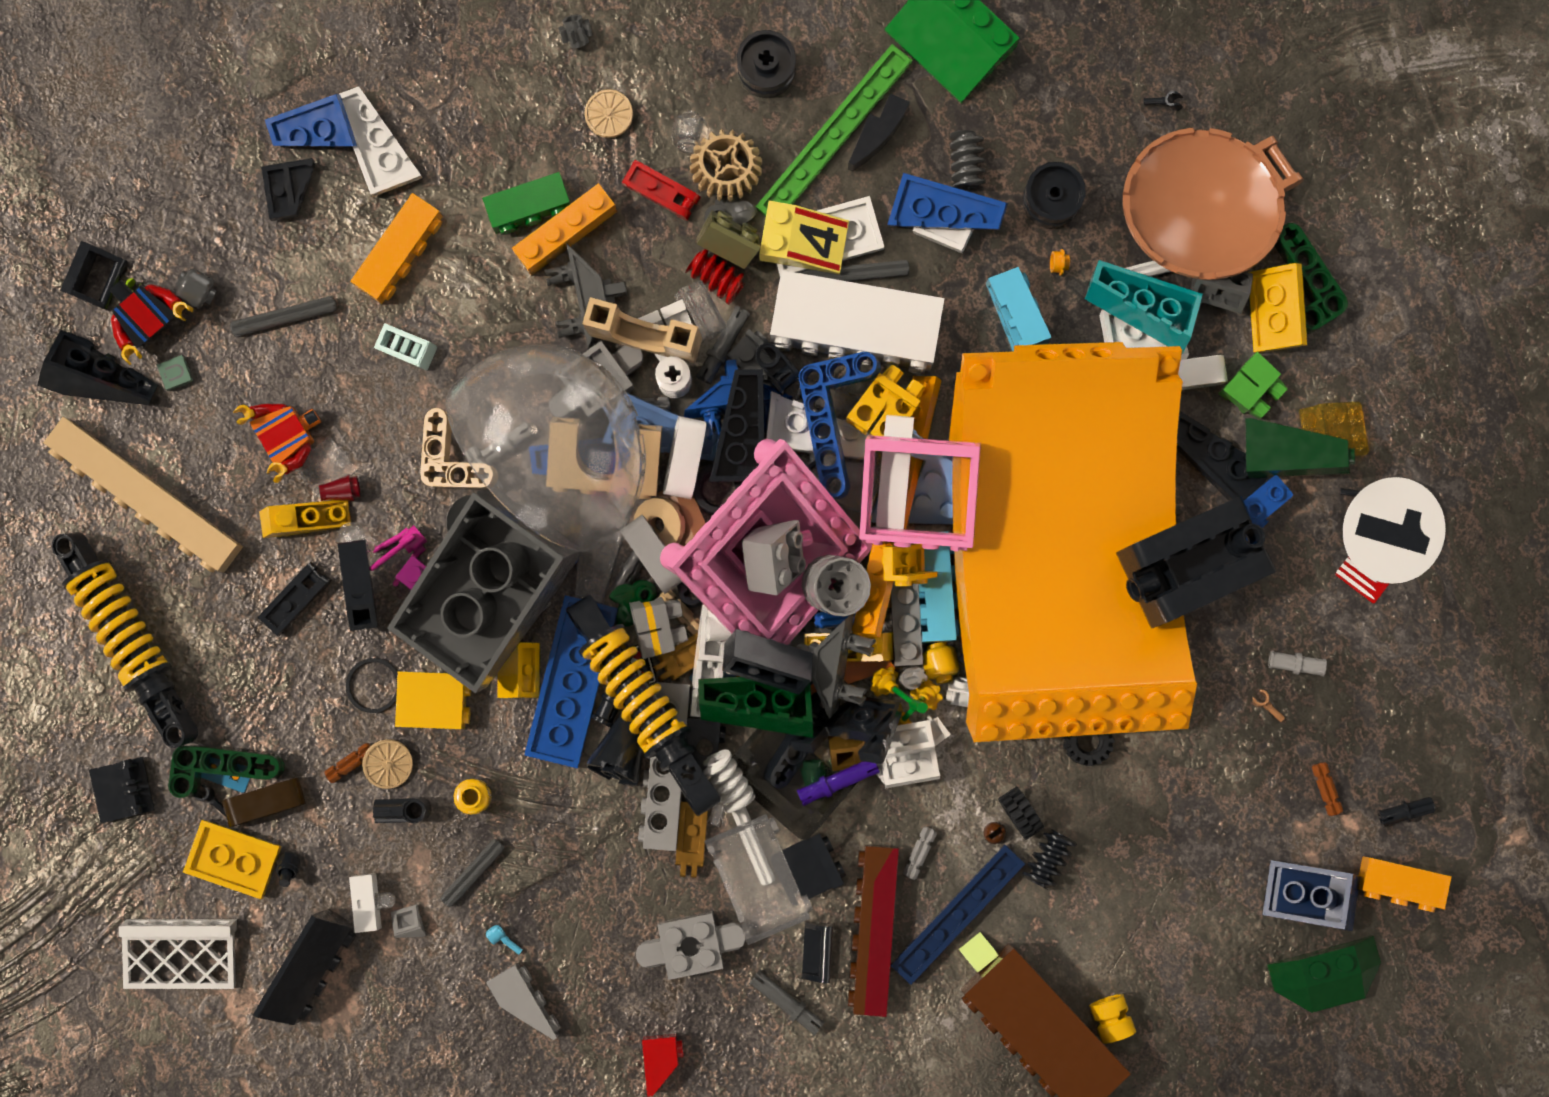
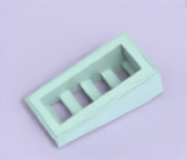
M385 323L374 346L379 351L424 370H428L437 350L435 344ZM392 333L396 334L390 348H387ZM402 338H405L400 351L397 352ZM415 342L410 356H407L412 343Z

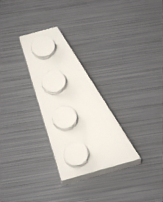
M771 392L765 439H772L776 442L782 439L788 443L793 451L814 453L804 404ZM836 418L844 457L864 460L865 440L872 430H869L864 435L847 423L846 420ZM824 425L819 429L818 435L820 439H825L830 435L829 425ZM829 452L826 454L830 456H836L834 452Z

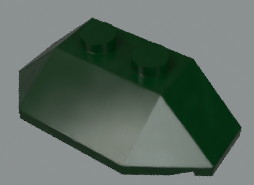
M1372 935L1266 964L1273 991L1313 1013L1365 999L1381 965V960L1374 936Z

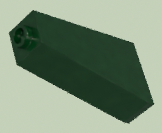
M1245 418L1246 471L1249 478L1273 477L1275 475L1282 477L1350 473V465H1355V448H1350L1347 439L1258 419Z

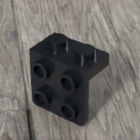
M819 832L772 856L774 867L791 902L795 905L844 884L842 878L846 874L840 861L833 862L830 852L834 851L828 837L822 838Z

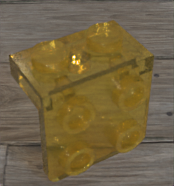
M1360 402L1322 403L1299 410L1302 430L1347 439L1350 448H1355V456H1363L1369 453L1364 415Z

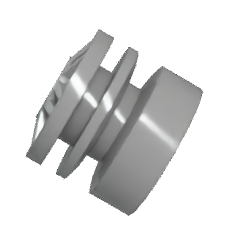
M827 554L817 557L807 566L803 573L801 586L804 597L812 607L831 615L845 617L856 613L865 605L870 596L871 583L867 571L860 563L851 558ZM830 579L836 580V582L833 584L834 589L828 588V586L831 585Z

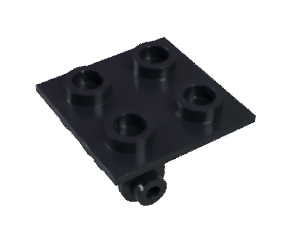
M143 757L123 760L119 763L89 770L100 824L155 810Z

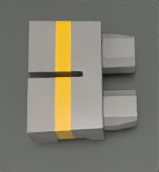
M659 597L654 601L629 603L638 647L643 659L675 651L674 645L688 641L684 624L670 627L669 619L683 616L679 600L664 601L662 597Z

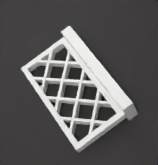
M126 919L119 926V937H122L123 989H234L236 987L235 932L237 930V919ZM130 940H140L147 947L140 957L130 950ZM160 940H167L175 947L167 957L155 947ZM187 940H195L203 948L195 957L182 947ZM215 940H227V952L222 957L210 947ZM177 950L189 961L181 971L168 960ZM205 950L217 961L208 971L196 960ZM149 951L162 961L153 971L141 960ZM136 964L148 974L143 981H131V969ZM163 964L176 975L171 981H163L155 974ZM191 964L203 974L198 981H190L183 974ZM220 964L228 972V981H218L211 972Z

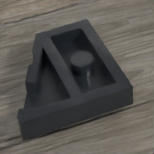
M313 158L261 167L268 214L271 221L299 216L315 167Z

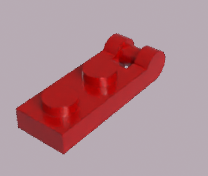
M634 160L622 181L623 186L669 210L685 221H688L691 216L690 210L693 205H697L701 198L692 190L637 160ZM678 195L685 198L681 206L674 202Z

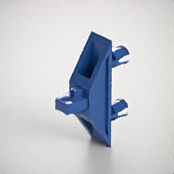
M736 360L725 361L724 369L726 376H720L718 383L685 409L684 417L704 418V421H706V438L708 440L712 439L713 427L717 438H720L722 428L720 415H725L734 372L738 370ZM763 383L765 433L771 392L780 393L775 388ZM786 393L782 396L789 400H792L793 398L792 396Z

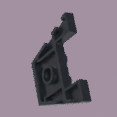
M866 697L863 706L846 701L839 706V709L830 719L824 723L813 724V738L805 736L800 738L797 735L790 742L793 750L814 753L828 736L841 737L845 740H860L866 742L858 751L860 760L882 764L900 721L903 708L899 701Z

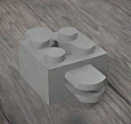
M602 341L594 345L556 372L566 387L550 398L549 408L551 413L555 417L569 418L580 409H583L591 421L621 400L624 392L630 394L635 390L627 376L642 366L643 354L641 350L622 346L613 354H610Z
M713 911L662 921L658 923L660 938L642 942L637 948L636 959L645 968L666 965L668 980L723 969L722 953L740 949L745 942V931L737 923L716 926Z

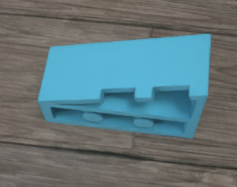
M1019 267L988 278L986 286L1012 351H1014V345L1048 344L1052 337L1040 314L1038 302L1035 297H1032L1029 290L1030 283L1026 273H1021Z

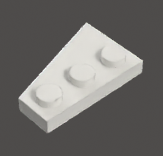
M1101 310L1099 316L1104 343L1123 342L1126 348L1168 347L1105 310ZM1187 346L1181 355V360L1187 359L1189 355Z

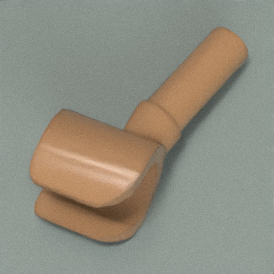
M1260 689L1259 693L1265 697V702L1259 703L1252 697V703L1256 707H1264L1279 722H1282L1285 717L1269 702L1267 691Z

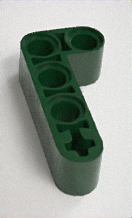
M1295 223L1284 224L1274 246L1286 265L1299 263L1297 260L1298 255H1304L1308 259V266L1302 265L1304 292L1312 303L1305 308V314H1310L1315 319L1314 326L1306 323V332L1311 334L1346 311L1348 300L1302 228ZM1291 235L1293 239L1286 241L1284 236ZM1298 245L1299 248L1293 253L1291 250ZM1313 277L1322 280V289H1318L1313 285ZM1328 300H1333L1337 303V312H1333L1328 308Z
M194 745L180 746L172 755L168 788L174 797H192L194 792L197 793L199 791L202 773L262 780L277 779L284 773L285 763L282 758L272 754ZM187 750L193 754V761L190 765H186L183 761V754ZM215 753L219 755L221 760L220 765L216 769L210 764V758ZM242 756L248 761V767L243 772L237 767V761ZM270 763L275 765L274 771L262 768L257 769L258 764ZM182 778H186L189 781L190 787L186 793L182 792L179 788Z

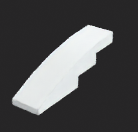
M886 415L884 436L912 438L914 417ZM882 452L876 527L904 529L911 453Z
M702 605L689 709V717L701 718L698 679L723 678L722 667L724 643L726 641H707L705 620L708 614L705 605Z

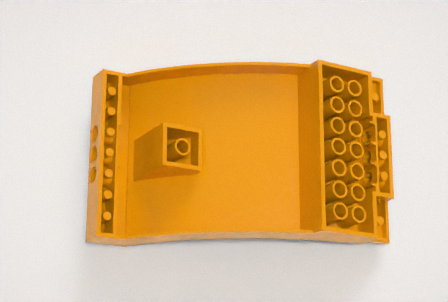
M1123 342L1014 345L1013 352L962 353L961 370L956 373L949 441L981 443L973 548H967V551H954L959 621L969 689L966 724L973 742L1189 729L1197 683L1191 661L1184 615L1151 629L1139 602H1135L1127 591L1126 581L1128 578L1116 552L1176 525V451L1183 384L1178 375L1182 355L1180 346L1126 348ZM953 456V533H966L971 457Z

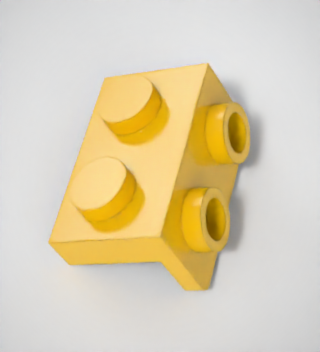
M911 543V547H883L884 581H895V586H912V584L928 583V578L938 577L937 571H925V557L922 544Z

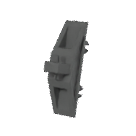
M567 244L570 262L565 266L545 269L546 276H553L546 280L548 286L567 281L575 283L581 314L577 318L555 321L557 328H565L557 331L559 338L583 333L586 337L588 349L593 347L596 338L591 337L582 324L590 297L614 304V298L627 295V288L625 282L611 284L610 279L602 280L601 276Z
M854 614L849 615L820 644H798L797 646L802 650L813 653L811 680L829 719L839 709L841 699L858 704L859 706H863L866 700L864 696L867 692L866 688L846 684L844 680L848 650L870 657L874 651V647L871 646L876 642L875 639L853 634Z

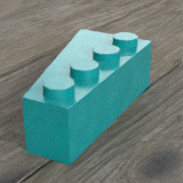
M1098 260L1090 279L1085 300L1166 346H1180L1183 354L1191 339L1203 294Z

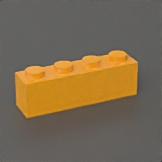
M598 183L512 247V250L532 276L566 251L567 244L571 247L617 213L616 206Z
M412 193L350 282L380 304L384 300L388 301L396 291L395 285L398 280L405 278L410 272L412 260L415 256L419 257L424 252L427 246L426 240L431 233L434 235L440 229L443 222L441 220L443 216L440 211Z

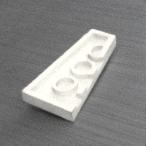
M358 86L340 93L357 146H353L371 196L374 197L422 179L421 174Z

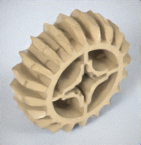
M721 129L719 136L710 132L709 140L703 137L700 139V145H695L693 148L695 154L690 156V162L692 163L690 165V173L694 174L692 176L693 182L699 183L698 189L700 192L707 189V196L709 198L715 193L717 194V200L720 201L722 196H727V199L731 202L734 194L741 199L743 197V190L750 193L752 185L757 186L759 182L757 176L762 174V168L760 167L762 165V158L758 156V147H753L754 142L752 139L745 141L744 133L736 137L733 129L729 135H725L724 130ZM737 154H740L748 164L747 169L742 167V163L737 161ZM705 162L709 163L710 167L715 170L714 177L706 171L704 167Z

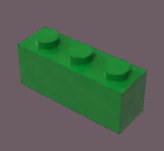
M560 172L482 198L495 234L501 233V235L512 233L516 230V227L524 224L526 226L536 225L542 221V218L550 215L554 217L570 205Z

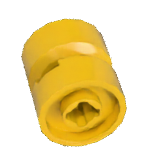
M1124 994L1108 996L1089 1005L1094 1020L1100 1023L1097 1030L1103 1044L1120 1041L1136 1033L1132 1017L1126 1016L1128 1006Z

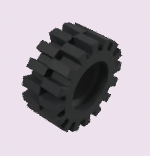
M1098 734L1099 744L1091 752L1083 751L1079 747V736H1067L1062 739H1064L1063 748L1072 761L1085 766L1101 764L1102 761L1110 757L1109 754L1114 749L1113 743H1115V738H1113L1112 734Z
M1017 786L998 798L1006 814L1025 840L1045 828L1036 811Z

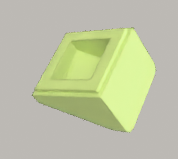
M981 932L959 948L977 973L999 956Z

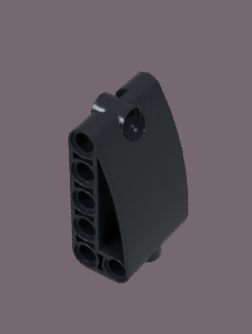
M1242 496L1116 552L1128 578L1126 581L1127 591L1135 602H1139L1151 629L1179 618L1277 572L1267 549L1263 547L1265 532L1262 527L1252 523V517ZM1245 534L1249 537L1250 543L1246 540Z

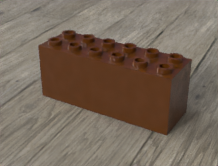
M1008 943L998 952L999 956L976 973L961 988V991L964 993L961 999L974 1014L980 1011L984 1015L980 1018L984 1025L994 1035L997 1032L1002 1035L999 1040L1013 1056L1017 1052L1022 1056L1019 1059L1022 1066L1032 1076L1038 1074L1041 1077L1038 1082L1051 1097H1054L1056 1094L1059 1097H1108L1131 1075L1130 1072Z

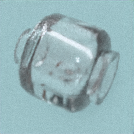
M686 111L674 118L671 140L679 151L694 153L693 148L695 145L703 146L702 140L707 137L708 125L706 120L694 111Z
M354 522L344 524L336 535V545L342 542L366 540L368 559L373 556L376 545L367 526L355 524Z

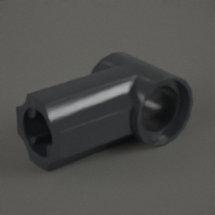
M423 797L375 799L373 817L375 823H418L429 818L432 807L430 802ZM413 803H418L422 807V814L419 818L415 817L411 812Z

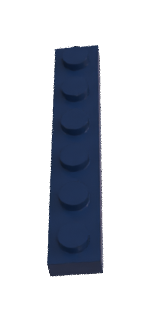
M1004 844L890 965L912 985L1025 863Z

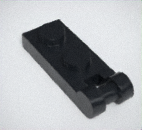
M313 562L308 563L257 617L275 635L280 636L331 583L332 580L327 575H321L317 571L318 567ZM308 578L315 583L310 589L303 584Z

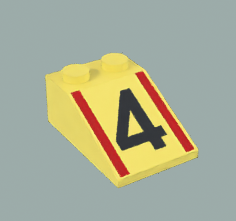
M769 201L759 253L760 261L840 274L849 220L797 205Z

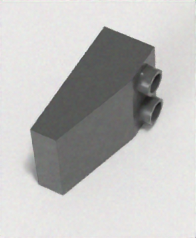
M495 486L473 492L387 629L471 691L477 693L487 688L556 594L584 549Z

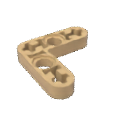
M439 408L429 410L425 415L420 472L423 483L435 488L488 489L494 487L499 478L495 467L484 463L450 462L452 417L447 411ZM443 418L442 423L434 424V419ZM433 432H434V433L440 432V433H442V437L437 436V435H432V433H433ZM439 440L442 444V450L438 455H433L431 445ZM462 468L465 471V478L462 482L457 483L454 480V473L457 469ZM435 471L446 473V478L434 477L433 479L430 478V473ZM473 473H489V478L484 480L473 478Z

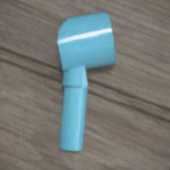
M494 925L486 931V937L493 945L501 940L518 955L522 952L523 949L506 936L501 926Z

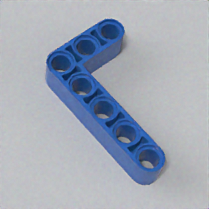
M860 352L804 366L799 373V383L819 481L834 499L846 497L850 490V483L830 389L876 378L881 371V364L869 352ZM871 359L873 361V368L869 372L863 373L861 371L862 362ZM838 366H845V376L841 379H835V369ZM818 372L819 381L814 385H809L807 382L809 374ZM823 398L825 401L824 409L820 412H814L813 403L817 399ZM824 425H829L830 435L825 439H820L818 435L819 429ZM829 452H834L836 455L835 463L831 466H826L824 463L825 455ZM834 479H839L842 483L841 490L837 493H831L829 485Z

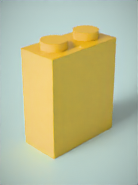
M398 672L395 727L465 729V724L470 723L471 712L470 707H466L467 696H471V690L448 673Z

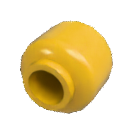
M939 642L926 646V651L922 653L923 668L925 669V675H928V679L936 680L937 684L953 681L952 676L956 675L960 670L956 649L953 646H948L947 642Z
M475 778L459 783L453 795L456 807L461 812L469 815L479 814L486 810L492 798L488 785L484 781Z

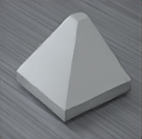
M417 904L391 912L395 938L426 936Z

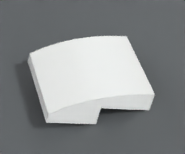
M930 720L897 726L886 758L881 764L885 789L940 779Z

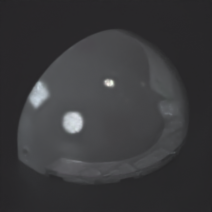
M520 345L504 349L483 359L469 369L449 389L446 399L448 420L462 453L490 492L527 527L561 547L575 551H588L603 547L626 525L632 515L631 511L635 501L640 497L645 479L646 451L644 435L640 434L636 420L638 414L629 396L616 378L603 365L582 355V352L560 345Z

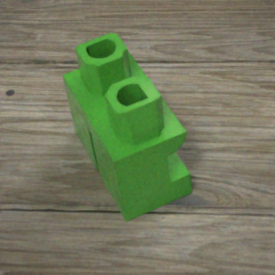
M1257 351L1218 394L1225 400H1230L1243 414L1248 411L1254 417L1261 419L1271 407L1260 397L1267 392L1277 401L1288 388L1278 378L1281 373Z

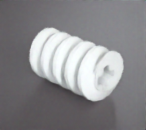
M673 356L664 358L658 363L655 376L660 391L669 398L685 396L692 386V377L687 363L683 359ZM677 374L676 381L671 382L672 375Z
M721 750L707 757L703 763L707 768L703 773L706 777L712 776L709 781L713 786L717 785L715 789L719 795L723 794L720 797L722 800L720 803H728L724 810L726 813H731L749 805L754 800L755 794H753L752 787L748 785V780L742 776L743 772L737 767V762L731 758V752L729 750Z

